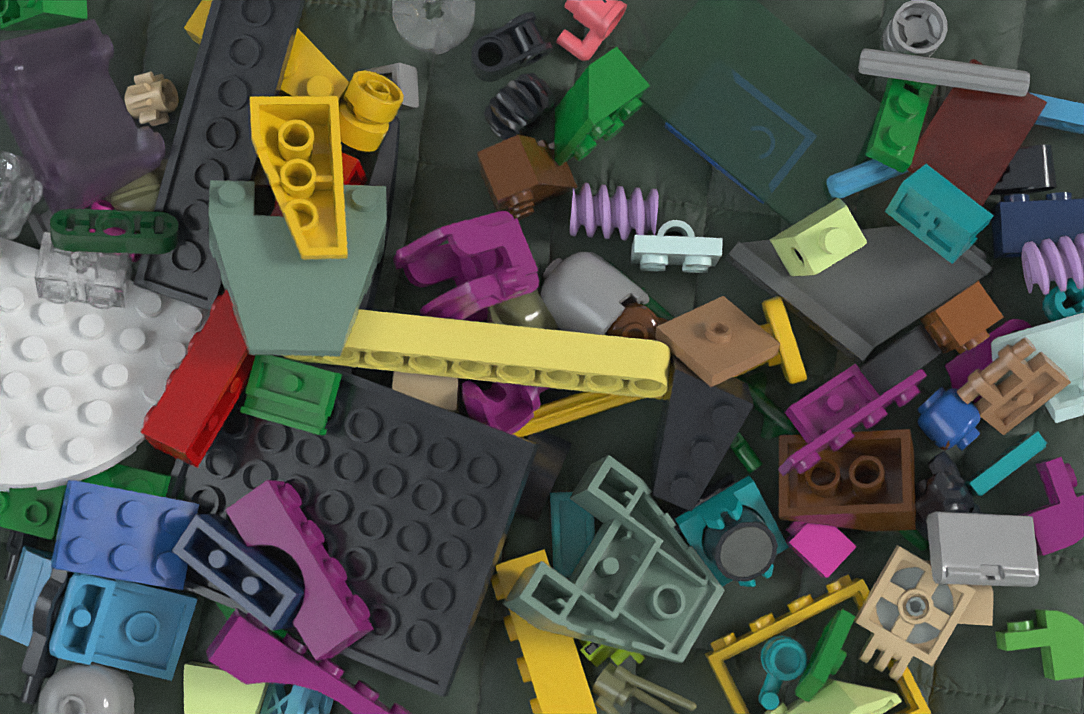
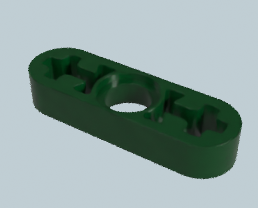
M63 209L56 212L50 219L51 242L56 248L63 251L166 254L173 251L178 245V221L175 217L165 212ZM117 227L126 232L122 235L111 236L103 231L108 228ZM90 229H95V233L90 232Z

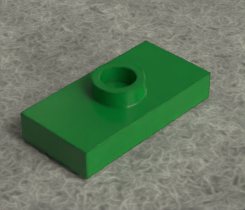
M843 609L841 611L838 610L823 628L796 686V696L809 703L826 683L829 674L834 676L847 654L841 648L855 619L854 615Z

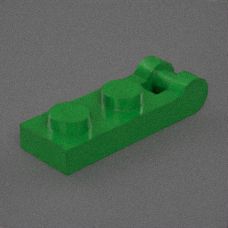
M888 78L865 154L866 156L901 173H904L910 167L929 100L936 84ZM904 84L914 88V93L904 89Z

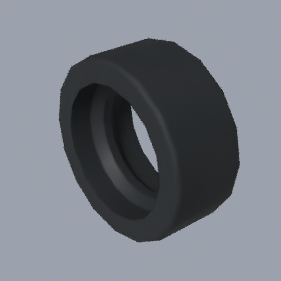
M920 324L874 356L859 369L881 396L941 353V349L924 326Z

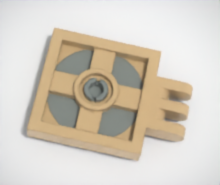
M897 545L854 619L855 623L872 632L858 659L868 663L876 649L881 651L874 664V668L881 672L884 671L891 658L895 659L896 662L890 670L889 677L896 681L900 679L913 656L933 666L976 590L969 585L936 584L933 580L931 564Z

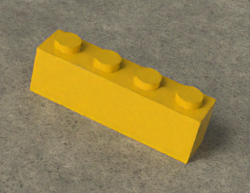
M545 549L496 564L497 574L492 575L491 582L497 600L507 598L525 568L541 561L550 567ZM509 609L511 615L505 616L503 619L510 641L519 639L524 656L516 658L523 682L532 681L537 697L529 700L533 714H597L574 639L539 630Z

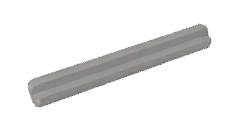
M867 48L862 50L858 66L859 72L862 74L1021 97L1026 96L1030 85V73L1027 71Z

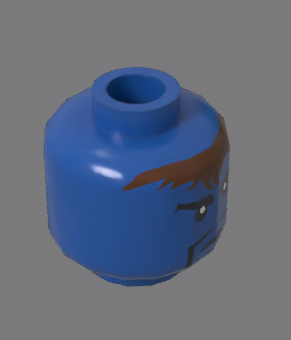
M940 387L917 409L921 414L917 420L918 427L941 450H949L956 445L962 451L980 434L975 428L981 420L979 410L972 402L966 404L958 395L957 388L945 391L943 387Z

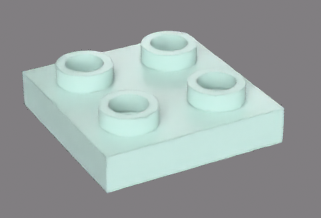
M672 220L663 224L657 236L635 235L631 247V263L640 264V270L665 271L667 265H683V272L706 273L708 272V267L715 266L722 256V238L695 237L692 228L680 220ZM671 231H677L684 237L664 235Z

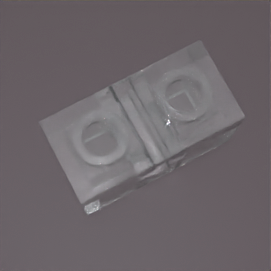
M44 232L34 276L38 298H44L56 304L68 302L86 303L98 309L125 308L133 266L132 253L63 251L52 244L50 233Z

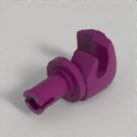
M470 380L462 383L463 402L469 418L510 434L520 430L534 417V411L538 410L541 405L539 394L549 389L548 387L493 382L492 386L484 391Z

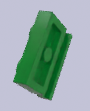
M255 355L245 392L247 398L245 405L241 406L240 412L325 436L327 418L331 416L342 374L274 355Z

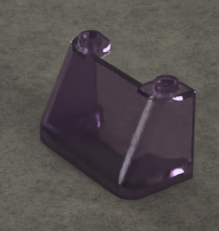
M95 19L0 41V110L53 215L63 209H84L160 167L162 157H165L166 154L165 144L161 135L158 132L154 133L148 126L137 129L108 73L109 59H112L114 56L112 42L107 34L101 33Z

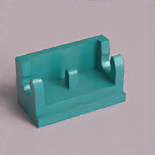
M927 164L923 165L902 182L885 210L889 216L951 264L956 262L976 242L977 238L975 236L989 224L994 216Z

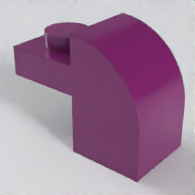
M1062 457L1050 458L1035 463L1050 504L1018 515L1033 517L1038 556H1044L1067 548L1084 537V492L1075 494L1073 489L1077 487L1075 473L1069 463L1064 464Z

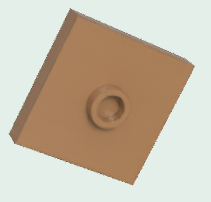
M724 296L656 327V339L666 344L670 348L671 353L710 387L777 356L779 353L780 343Z

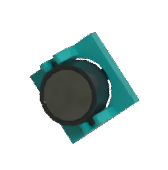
M750 476L745 477L694 507L692 512L687 511L675 519L689 546L694 548L722 587L734 580L740 586L753 588L756 586L755 578L762 575L767 579L771 577L774 568L772 563L776 555L789 548L755 482ZM742 505L748 506L754 510H749L745 507H742ZM707 525L708 527H707V529L705 530V536H704V539L702 540L703 530H704L705 526Z

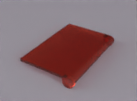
M971 59L969 61V63L983 65L981 62L975 59ZM953 87L917 143L912 163L907 170L915 173L923 165L927 164L967 196L983 206L1047 105V102L1027 92L1026 96L1021 97Z

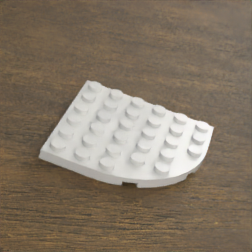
M0 237V491H9V488L37 487V490H44L67 485L68 480L80 481L114 466L134 453L136 446L146 439L140 433L146 413L152 406L157 405L166 390V382L169 375L181 365L188 353L190 340L195 333L202 330L210 317V310L135 286L133 281L50 253L46 254L44 251Z

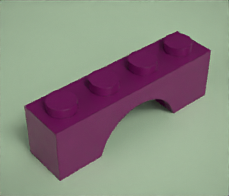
M267 480L227 508L226 512L247 547H267L273 545L289 553L298 563L304 577L305 596L303 605L293 623L315 660L332 658L373 630L372 625L367 619L370 617V612L359 596L353 595L345 583L347 574L342 565L335 558L329 557L322 545L324 536L318 526L313 521L307 520L299 507L302 505V501L296 490L290 484H285L284 481Z

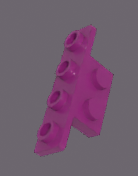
M856 364L849 367L786 410L785 414L808 444L792 454L778 470L783 476L795 468L799 474L804 473L821 460V457L818 455L819 452L830 446L833 452L838 450L855 437L851 432L853 429L861 424L866 429H869L887 416L886 407L894 402L901 407L920 393L916 386L927 375L920 369L880 396Z

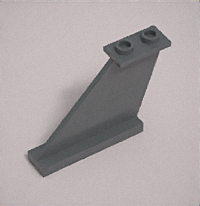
M902 225L862 229L861 232L867 244L815 275L790 276L770 240L743 243L738 241L725 258L729 264L772 298L776 296L781 297L786 309L856 364L863 362L875 346L987 275L992 269L985 262L986 255L974 245L964 252L956 262L951 264ZM795 249V252L799 259H803L800 253Z

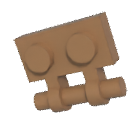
M1026 337L1013 346L1010 344L1006 345L998 352L999 357L983 370L976 369L967 377L968 382L957 390L958 395L966 404H969L981 395L983 398L974 404L979 410L980 417L1003 435L1071 383L1066 373L1042 352H1039L1028 362L1024 360L1036 351L1034 345ZM1010 370L1013 372L1012 375L1006 378L998 386L994 384L1005 374H1007Z

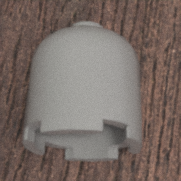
M578 252L564 260L557 258L547 267L543 274L546 281L542 286L541 298L561 331L605 335L611 324L625 309L622 305L628 303L640 304V302L644 305L650 299L648 294L601 256L593 252Z
M78 662L72 663L48 679L40 693L38 714H134L135 697L132 690V680L120 668L91 662V665Z

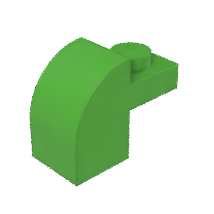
M1035 609L1037 626H1034L1033 620H1018L1007 622L1008 630L995 631L997 649L1012 651L1040 647L1045 678L1056 681L1084 677V626L1073 616L1054 610Z

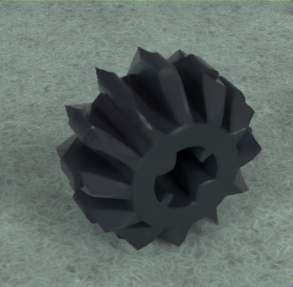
M535 73L521 74L516 80H510L508 85L499 89V93L490 99V104L485 109V120L491 126L490 129L498 138L501 137L503 141L516 135L530 136L535 129L541 127V124L550 117V113L555 109L556 97L550 91L551 88L543 79H539Z

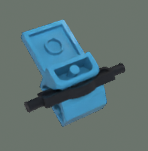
M28 546L23 547L0 619L1 635L28 646L21 672L26 674L27 678L19 697L20 701L32 705L38 704L44 679L54 675L59 658L86 665H91V662L172 681L198 600L195 595L160 586L51 568L53 553Z

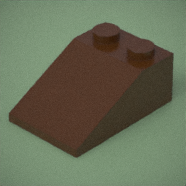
M910 429L852 432L855 437L838 450L833 452L830 446L819 452L818 455L821 457V460L804 473L799 474L795 468L783 476L779 471V518L781 520L866 531L916 530L914 447ZM801 434L779 435V467L792 454L808 444Z

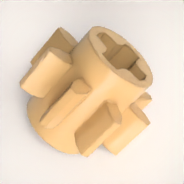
M152 71L134 76L136 85L129 86L125 93V105L129 114L133 118L139 119L140 124L149 122L151 126L169 122L168 113L175 111L178 105V93L174 84L169 79H164L163 74L154 76Z

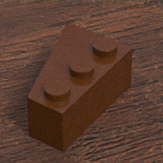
M516 135L477 152L481 175L496 211L509 212L518 221L535 213L534 206L570 192L573 188H578L567 162L559 166L554 160V142L548 145L547 140L536 142L535 138Z

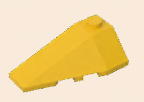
M338 96L250 97L251 140L301 258L347 259Z

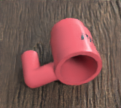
M567 0L564 8L573 13V18L590 29V31L582 41L565 29L558 37L556 43L579 60L588 61L602 41L617 26L627 9V5L619 0Z

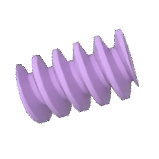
M589 183L583 184L578 195L575 194L573 188L570 235L576 236L580 226L584 225L589 238H593L598 226L602 227L605 239H610L615 228L619 229L621 239L624 241L627 240L632 229H635L637 235H647L648 231H652L653 236H655L659 199L657 189H651L647 199L643 200L641 190L638 187L633 189L629 199H626L623 186L616 188L613 197H609L607 187L603 184L600 185L596 196H592Z
M1084 233L1076 235L1074 244L1068 236L1060 237L1057 246H1055L1051 239L1042 240L1039 249L1032 241L1024 244L1022 267L1029 293L1032 292L1033 284L1038 283L1043 295L1049 294L1050 281H1055L1060 292H1064L1067 288L1068 278H1073L1078 289L1084 288Z

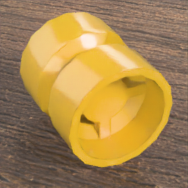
M358 71L353 75L344 93L345 100L339 103L341 142L349 147L371 152L376 151L380 147L389 129V122L395 118L403 102L404 95L401 89L386 77L375 72Z

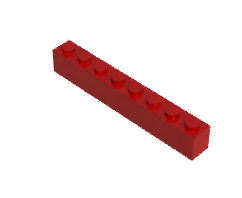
M341 152L343 185L364 186L368 178L359 159ZM276 199L275 209L270 216H283ZM225 290L223 295H219L214 300L210 309V317L202 330L195 333L190 340L187 355L179 368L174 369L169 375L166 382V390L157 405L152 406L146 413L143 428L140 431L153 447L198 468L247 385L255 359L254 354H249L227 290Z

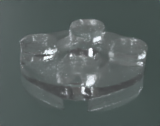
M392 0V18L399 35L407 44L423 52H433L435 54L448 52L467 38L475 22L474 0H438L443 3L441 11L444 15L441 18L434 17L432 20L425 18L427 12L423 6L426 2L433 5L437 0Z
M1 152L0 237L14 239L20 234L33 205L40 201L43 187L39 180H35L34 170L27 159L13 153Z

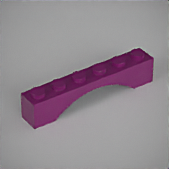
M237 607L206 650L208 660L246 685L267 682L298 685L318 691L340 702L353 714H412L397 703H394L391 708L377 700L380 693L369 684L359 679L354 685L342 677L345 670L330 659L315 660V658L305 653L308 647L303 641L288 632L284 638L252 614L249 612L246 614Z

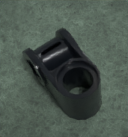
M527 12L517 16L504 26L475 41L471 53V67L477 78L486 82L497 81L522 67L530 66L542 60L554 50L551 43H545L534 23L537 19L534 12ZM485 51H494L500 55L502 60L496 66L489 67L479 61V56Z
M1034 145L1015 150L988 153L973 166L970 172L972 187L978 193L985 196L1012 193L1030 194L1056 189L1057 183L1052 145ZM991 167L993 172H1000L1001 177L995 181L993 176H986L985 171Z

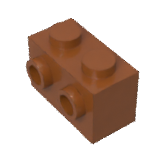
M978 281L954 295L920 320L944 354L954 349L959 354H962L989 338L990 335L986 329L1002 319L1003 315Z

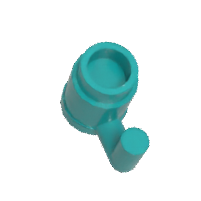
M783 635L772 637L761 649V664L767 672V676L758 700L767 710H774L779 705L778 693L783 680L796 679L803 673L807 664L806 651L802 645L793 638Z

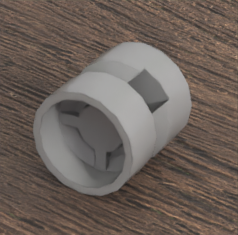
M911 0L904 3L896 11L885 28L883 34V47L885 51L931 57L944 41L948 31L947 19L943 10L934 2L928 0Z

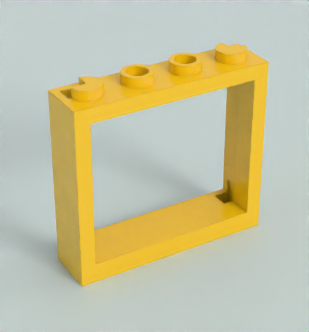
M849 574L842 576L826 585L827 593L815 599L812 598L811 594L804 595L787 604L789 612L777 618H774L773 614L769 613L749 623L752 631L736 638L734 632H731L710 643L713 650L705 655L734 714L750 713L724 661L853 597L860 610L870 593L864 579L855 578L851 580ZM893 658L890 659L887 665L889 671L896 662ZM907 666L898 681L894 679L908 707L894 714H931Z

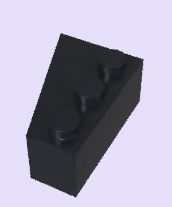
M671 353L668 390L662 398L663 406L660 423L657 427L649 473L654 496L692 512L754 403L747 383L731 377L710 387Z

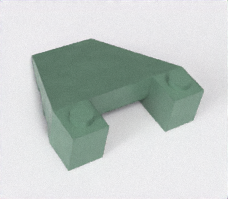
M210 180L209 248L220 269L224 288L228 291L231 298L233 312L249 354L341 356L357 318L364 294H367L377 263H380L384 253L387 221L386 186L343 185L347 259H302L284 216H254L255 182Z
M607 455L590 464L569 498L603 523L569 579L567 580L541 561L524 569L503 602V605L539 630L671 662L683 663L725 590L692 546L688 547L675 530L674 526L676 524L669 514H664L649 494L652 491L646 483L610 455Z

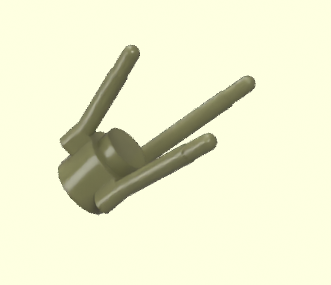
M612 662L606 666L592 687V692L599 696L595 705L607 714H620L614 705L617 703L624 707L632 696L662 714H679L641 689L693 711L696 709L694 702L632 674L621 665L617 667Z

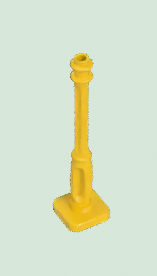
M776 296L764 300L762 308L767 323L759 326L780 343L779 353L777 356L733 377H738L768 363L769 367L780 364L786 380L791 384L807 380L781 297ZM584 391L540 405V408L534 411V417L513 435L524 437L644 398ZM663 396L657 397L655 399L661 400Z

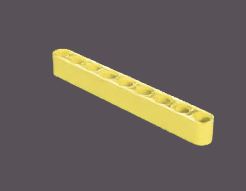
M358 310L357 318L340 357L282 356L303 362L632 397L657 398L665 395L668 390L671 350L666 344L653 340Z

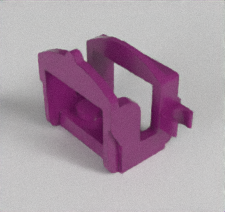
M498 211L441 227L406 247L397 250L393 257L395 268H403L406 277L415 286L427 287L450 279L455 281L456 288L437 297L421 308L420 315L426 317L482 322L487 320L488 307L530 294L539 286V279L536 273L538 268L518 219H514L506 211ZM448 239L449 243L438 246Z

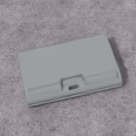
M933 512L928 515L927 527L933 580L936 584L1033 587L1037 585L1039 569L1033 517Z

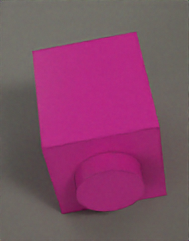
M792 521L786 528V531L791 534L785 540L788 547L822 578H828L856 548L835 526Z

